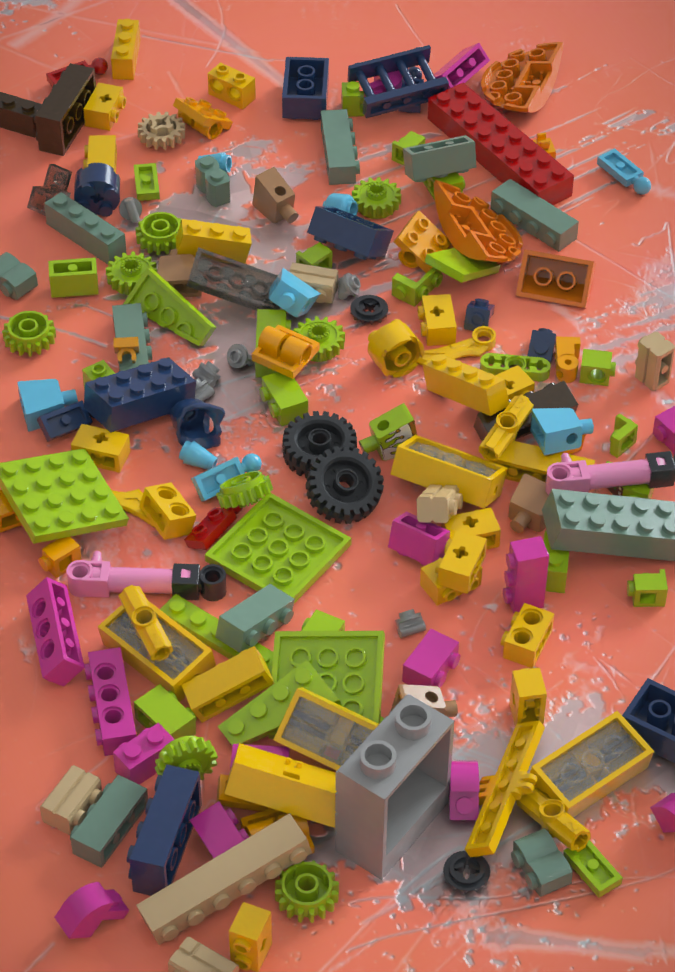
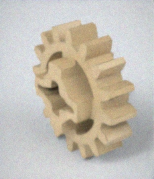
M159 111L155 116L148 114V118L143 117L142 122L138 123L137 128L140 142L146 143L148 148L153 145L155 150L159 147L166 150L167 146L174 148L175 143H182L181 139H185L186 133L185 123H183L182 118H177V114L170 116L168 112L161 115Z

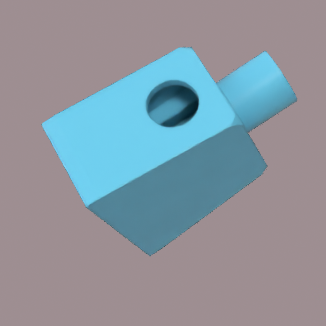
M283 268L271 285L268 298L294 317H299L308 313L321 293Z
M56 379L17 382L19 399L28 432L40 429L37 422L40 416L78 402L76 390L72 389L61 392L58 380Z
M571 408L532 409L530 431L543 454L549 455L580 448L582 445V435L592 434L594 425L591 418L579 420Z

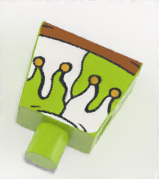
M405 403L370 421L371 436L360 440L359 445L362 452L367 454L377 450L379 456L384 461L394 459L397 446L412 436L417 435L414 418Z

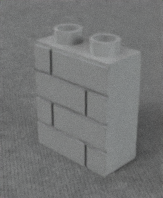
M405 695L390 712L389 716L384 718L336 771V852L381 880L389 873L449 803L454 720L412 695Z

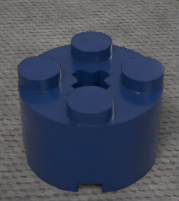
M91 163L84 169L80 168L75 175L74 201L96 215L104 217L112 215L113 210L117 208L120 202L119 174L117 175L114 172V168L104 163Z

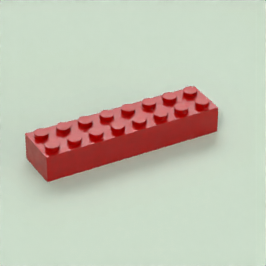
M464 82L428 98L427 119L449 138L467 135L474 140L476 161L502 184L511 179L552 205L572 196L574 175Z

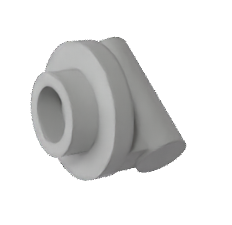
M127 197L121 201L119 212L123 218L135 223L140 221L139 216L142 213V205L136 198Z
M346 273L343 277L339 278V299L345 300L349 295L355 296L359 294L361 284L357 276Z
M242 344L232 345L227 352L228 363L233 368H242L246 364L253 366L255 363L252 361V356L248 354L247 348Z
M209 361L206 364L201 362L200 366L193 371L192 376L196 379L199 378L201 382L206 379L209 386L214 388L215 382L221 377L218 374L220 369Z
M199 378L196 379L195 399L205 401L215 394L214 389L209 386L206 379L202 382Z
M414 609L399 613L400 619L395 620L400 638L426 630L421 612L415 614Z

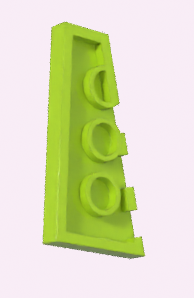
M153 268L145 270L123 303V305L141 303L142 313L147 312V318L157 322L158 325L174 331L175 334L198 346H204L217 328Z
M305 660L218 725V728L232 747L233 744L239 743L249 745L269 736L270 732L279 728L297 688L303 687L338 705L341 702L309 661Z

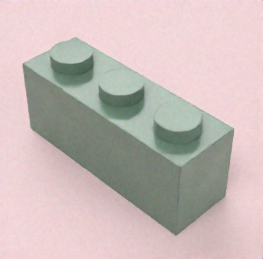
M467 135L403 148L405 175L415 182H424L430 177H446L449 173L453 172L465 173L469 169L477 167L475 141Z
M269 584L220 615L215 637L239 653L250 646L253 647L258 641L267 635H271L276 629L291 621L294 615L293 606L295 599Z
M117 775L112 783H108L105 786L102 796L97 803H93L89 807L80 825L77 824L70 834L72 853L102 868L146 809L148 801L147 788Z

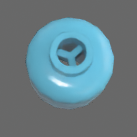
M332 193L322 205L325 207H336L353 215H357L358 212L357 202L349 194Z

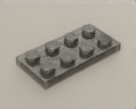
M198 247L187 287L256 311L257 309L280 310V307L268 298L270 287L278 275Z

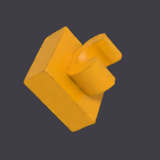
M546 132L537 133L536 140L533 141L556 159V150L551 138H546Z
M138 337L113 338L114 352L117 354L118 362L120 364L123 363V355L130 354L132 356V363H135L137 359L136 353H139Z

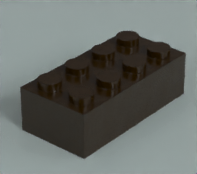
M70 63L66 70L61 73L57 84L53 85L49 96L45 97L39 111L35 112L34 123L37 128L36 141H38L39 151L64 156L85 124L84 107L96 87L94 68Z

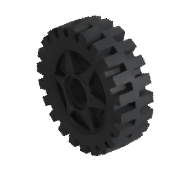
M313 411V416H310L309 413H304L303 419L297 416L294 422L290 421L288 428L286 427L284 430L282 449L285 463L289 465L291 471L296 470L297 475L302 476L305 473V478H307L313 462L325 450L329 449L331 451L336 446H339L340 449L343 446H349L351 451L354 447L357 448V436L353 425L350 422L347 423V419L344 417L339 419V415L335 413L331 417L329 412L323 411V415H319V411Z
M336 446L331 451L327 449L316 458L309 470L306 479L307 498L311 499L310 504L313 508H318L317 513L320 516L323 513L326 514L325 519L329 521L331 518H334L335 523L339 524L342 520L345 521V524H351L353 520L359 522L363 517L366 518L373 512L381 498L384 485H382L384 481L383 475H380L381 469L379 466L375 467L376 461L373 458L368 459L369 454L363 452L362 455L359 454L358 448L354 447L352 451L349 450V446H343L342 449ZM339 482L347 483L349 488L341 486Z

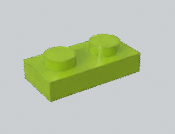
M156 163L134 165L137 200L149 201L160 199Z
M590 840L586 844V848L579 852L576 850L571 851L569 848L563 850V855L569 865L598 898L622 884L623 877Z

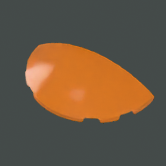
M563 42L537 44L535 49L527 52L518 49L508 53L505 61L501 63L495 61L486 69L481 79V88L486 99L494 105L512 111L533 113L540 110L548 100L555 84L562 57Z
M435 180L434 197L439 221L446 237L456 250L468 258L487 262H508L520 256L523 240L514 225L504 215H497L489 209L488 203L477 196L470 199L469 196L460 192V188Z

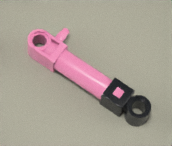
M670 451L645 454V459L587 465L585 460L572 461L568 453H563L561 455V462L554 463L547 469L545 491L549 495L552 489L589 492V490L639 484H648L649 489L674 486L675 455L672 457Z
M95 551L91 561L76 560L71 562L66 569L69 591L76 597L109 598L110 592L122 593L123 589L130 585L140 586L143 593L172 594V597L177 594L186 600H199L201 593V596L207 601H218L227 592L225 570L216 564L204 566L201 570L199 564L174 563L173 569L111 567L110 561H102L101 552Z

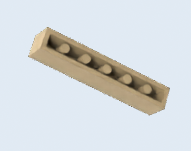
M289 813L138 903L136 906L158 945L165 941L173 940L188 927L198 925L205 917L216 910L226 908L231 901L241 895L251 893L256 886L266 880L276 878L289 866L301 863L312 851L306 836Z

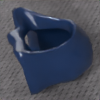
M187 398L177 402L170 409L171 421L176 429L178 442L182 447L187 440L190 442L195 441L205 449L220 446V436L222 433L220 424L225 417L223 408L205 403L199 399ZM210 418L212 419L214 426L213 431L211 432L209 430Z

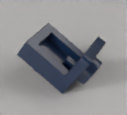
M477 298L475 301H471L467 305L464 329L474 331L477 327L489 326V320L494 314L495 305L489 304V301L486 299Z
M546 328L532 330L527 356L545 358L551 364L557 335L552 330Z

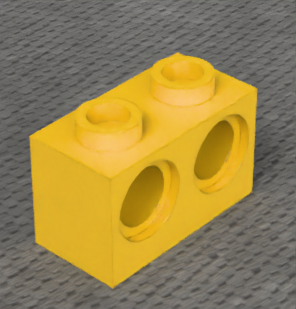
M221 62L207 73L209 95L242 110L256 99L254 77Z
M172 483L145 487L139 507L162 538L167 540L189 535L192 532L197 515Z
M524 603L520 612L516 611L514 613L510 631H505L502 636L500 645L504 647L503 658L529 668H534L553 630L554 613Z

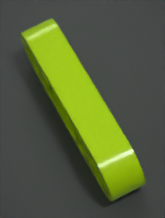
M486 353L480 359V370L492 373L493 375L510 369L509 366L519 365L533 381H545L550 376L551 364L545 358Z

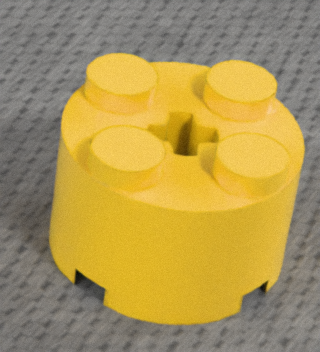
M395 319L380 329L372 331L368 336V354L385 376L392 375L394 378L405 376L418 366L416 363L418 358H423V344L412 330L399 319Z

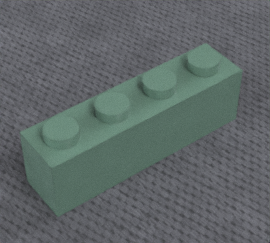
M347 109L321 111V134L329 185L355 184L356 174H360L359 160L355 161L358 159L357 146H353L355 145V132H351L353 131V120L348 118Z
M509 179L492 191L490 209L504 215L513 224H516L558 252L577 239L579 221L515 181Z
M60 192L44 203L47 225L106 264L109 261H114V256L121 258L122 253H126L125 233L67 195Z
M141 303L112 306L115 338L138 337L139 353H136V362L132 363V356L130 354H124L122 357L123 363L120 364L118 362L119 371L148 364V360H153L151 346H146L147 343H150L149 329H144V327H148L147 312L142 313Z

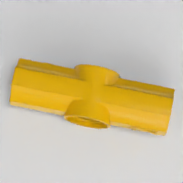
M524 395L514 396L506 409L497 415L494 426L478 449V452L482 454L484 459L491 462L494 460L498 461L507 446L515 441L517 432L534 407V404L530 402L528 397Z
M130 585L124 588L122 593L118 595L135 628L136 635L141 639L151 660H158L160 662L168 658L174 651L157 619L155 610L150 606L141 587Z
M534 787L531 794L522 795L521 799L516 800L517 806L541 825V829L545 828L552 838H557L571 851L576 850L579 852L586 848V844L591 839L590 831L565 811L562 801L548 798L536 787Z

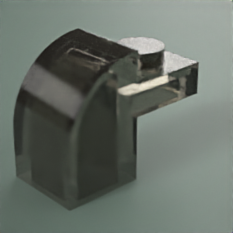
M49 164L43 186H33L27 208L46 216L44 207L46 201L60 192L70 197L71 193L67 189L72 172L56 164Z

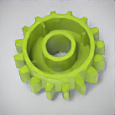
M369 177L368 182L361 180L360 185L354 186L352 197L357 202L358 212L363 216L371 219H382L393 215L395 210H399L402 197L401 189L396 188V183L389 184V179L381 181L380 177H377L376 180Z
M155 212L145 216L142 221L138 222V227L135 228L137 244H140L142 250L147 248L149 254L153 251H156L157 255H160L161 251L169 254V250L176 249V236L181 218H177L175 215L167 212Z
M132 251L131 255H127L124 252L121 258L114 256V261H109L108 267H106L107 283L111 284L113 290L129 295L147 268H153L157 272L156 262H152L151 256L144 258V253L135 255V251Z
M37 311L17 313L9 318L8 323H4V330H2L3 341L5 342V347H10V352L13 353L18 350L19 356H22L24 352L28 353L29 357L32 356L33 352L40 355L41 349L49 350V344L55 343L56 329L53 320H48L47 315Z
M315 316V320L311 321L309 318H306L305 324L299 322L298 328L293 329L294 332L320 343V350L310 361L324 362L331 360L336 355H340V349H344L345 332H343L342 325L337 326L336 320L328 322V317L319 320V317Z
M252 471L223 482L220 485V492L216 493L221 508L227 509L231 506L235 508L238 505L240 508H244L246 504L247 507L250 506L249 503L253 505V503L259 502L260 498H264V495L270 494L273 486L269 475L265 476L260 471Z
M183 736L171 741L161 750L159 759L155 760L157 765L155 770L157 775H163L167 764L200 772V780H204L203 775L205 773L211 774L213 772L211 767L217 766L216 759L218 756L210 740L204 741L203 737Z
M314 860L312 862L302 861L301 863L289 866L286 871L280 873V880L275 881V901L279 902L280 911L287 909V918L290 919L297 915L298 922L301 923L304 917H308L309 921L314 923L315 916L318 915L320 918L325 919L326 910L329 912L334 911V903L339 901V881H335L334 871L328 872L327 865L317 864Z

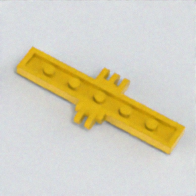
M540 720L516 724L496 774L481 778L479 782V805L483 806L464 849L470 857L495 854L515 801L521 799L522 795L533 792L537 776L531 773L528 774L527 771L545 729Z

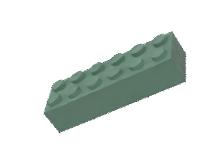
M552 489L542 508L551 549L675 561V501Z

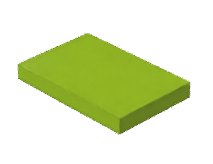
M455 248L427 254L424 261L426 264L461 283L496 274L501 267L496 262L468 258Z

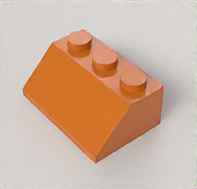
M524 249L515 296L586 308L596 263L590 260Z

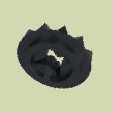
M375 295L360 296L350 306V314L353 315L354 320H360L362 324L370 322L372 325L374 321L381 323L388 313L386 301Z
M466 851L456 852L444 864L445 883H449L453 891L459 889L464 894L472 890L478 892L482 886L487 885L490 877V866L483 856L470 857ZM466 865H469L468 869H470L471 873L468 879L463 877Z

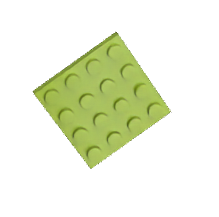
M86 449L0 463V488L33 544L127 526L129 520L127 514Z
M270 493L253 506L205 553V561L209 564L223 567L226 574L257 592L271 584L294 598L295 604L352 545V538Z
M275 631L272 664L274 683L305 660H308L341 702L340 706L380 724L385 633L384 631ZM278 729L270 732L268 738L274 739Z

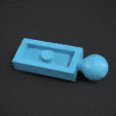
M615 148L598 156L597 164L625 187L633 184L635 192L640 195L647 194L651 190V182L648 178L643 177L644 172Z
M253 453L245 455L242 463H240L238 457H234L192 477L191 480L200 500L205 501L216 496V493L220 492V485L228 479L245 472L259 471L262 461L258 455Z

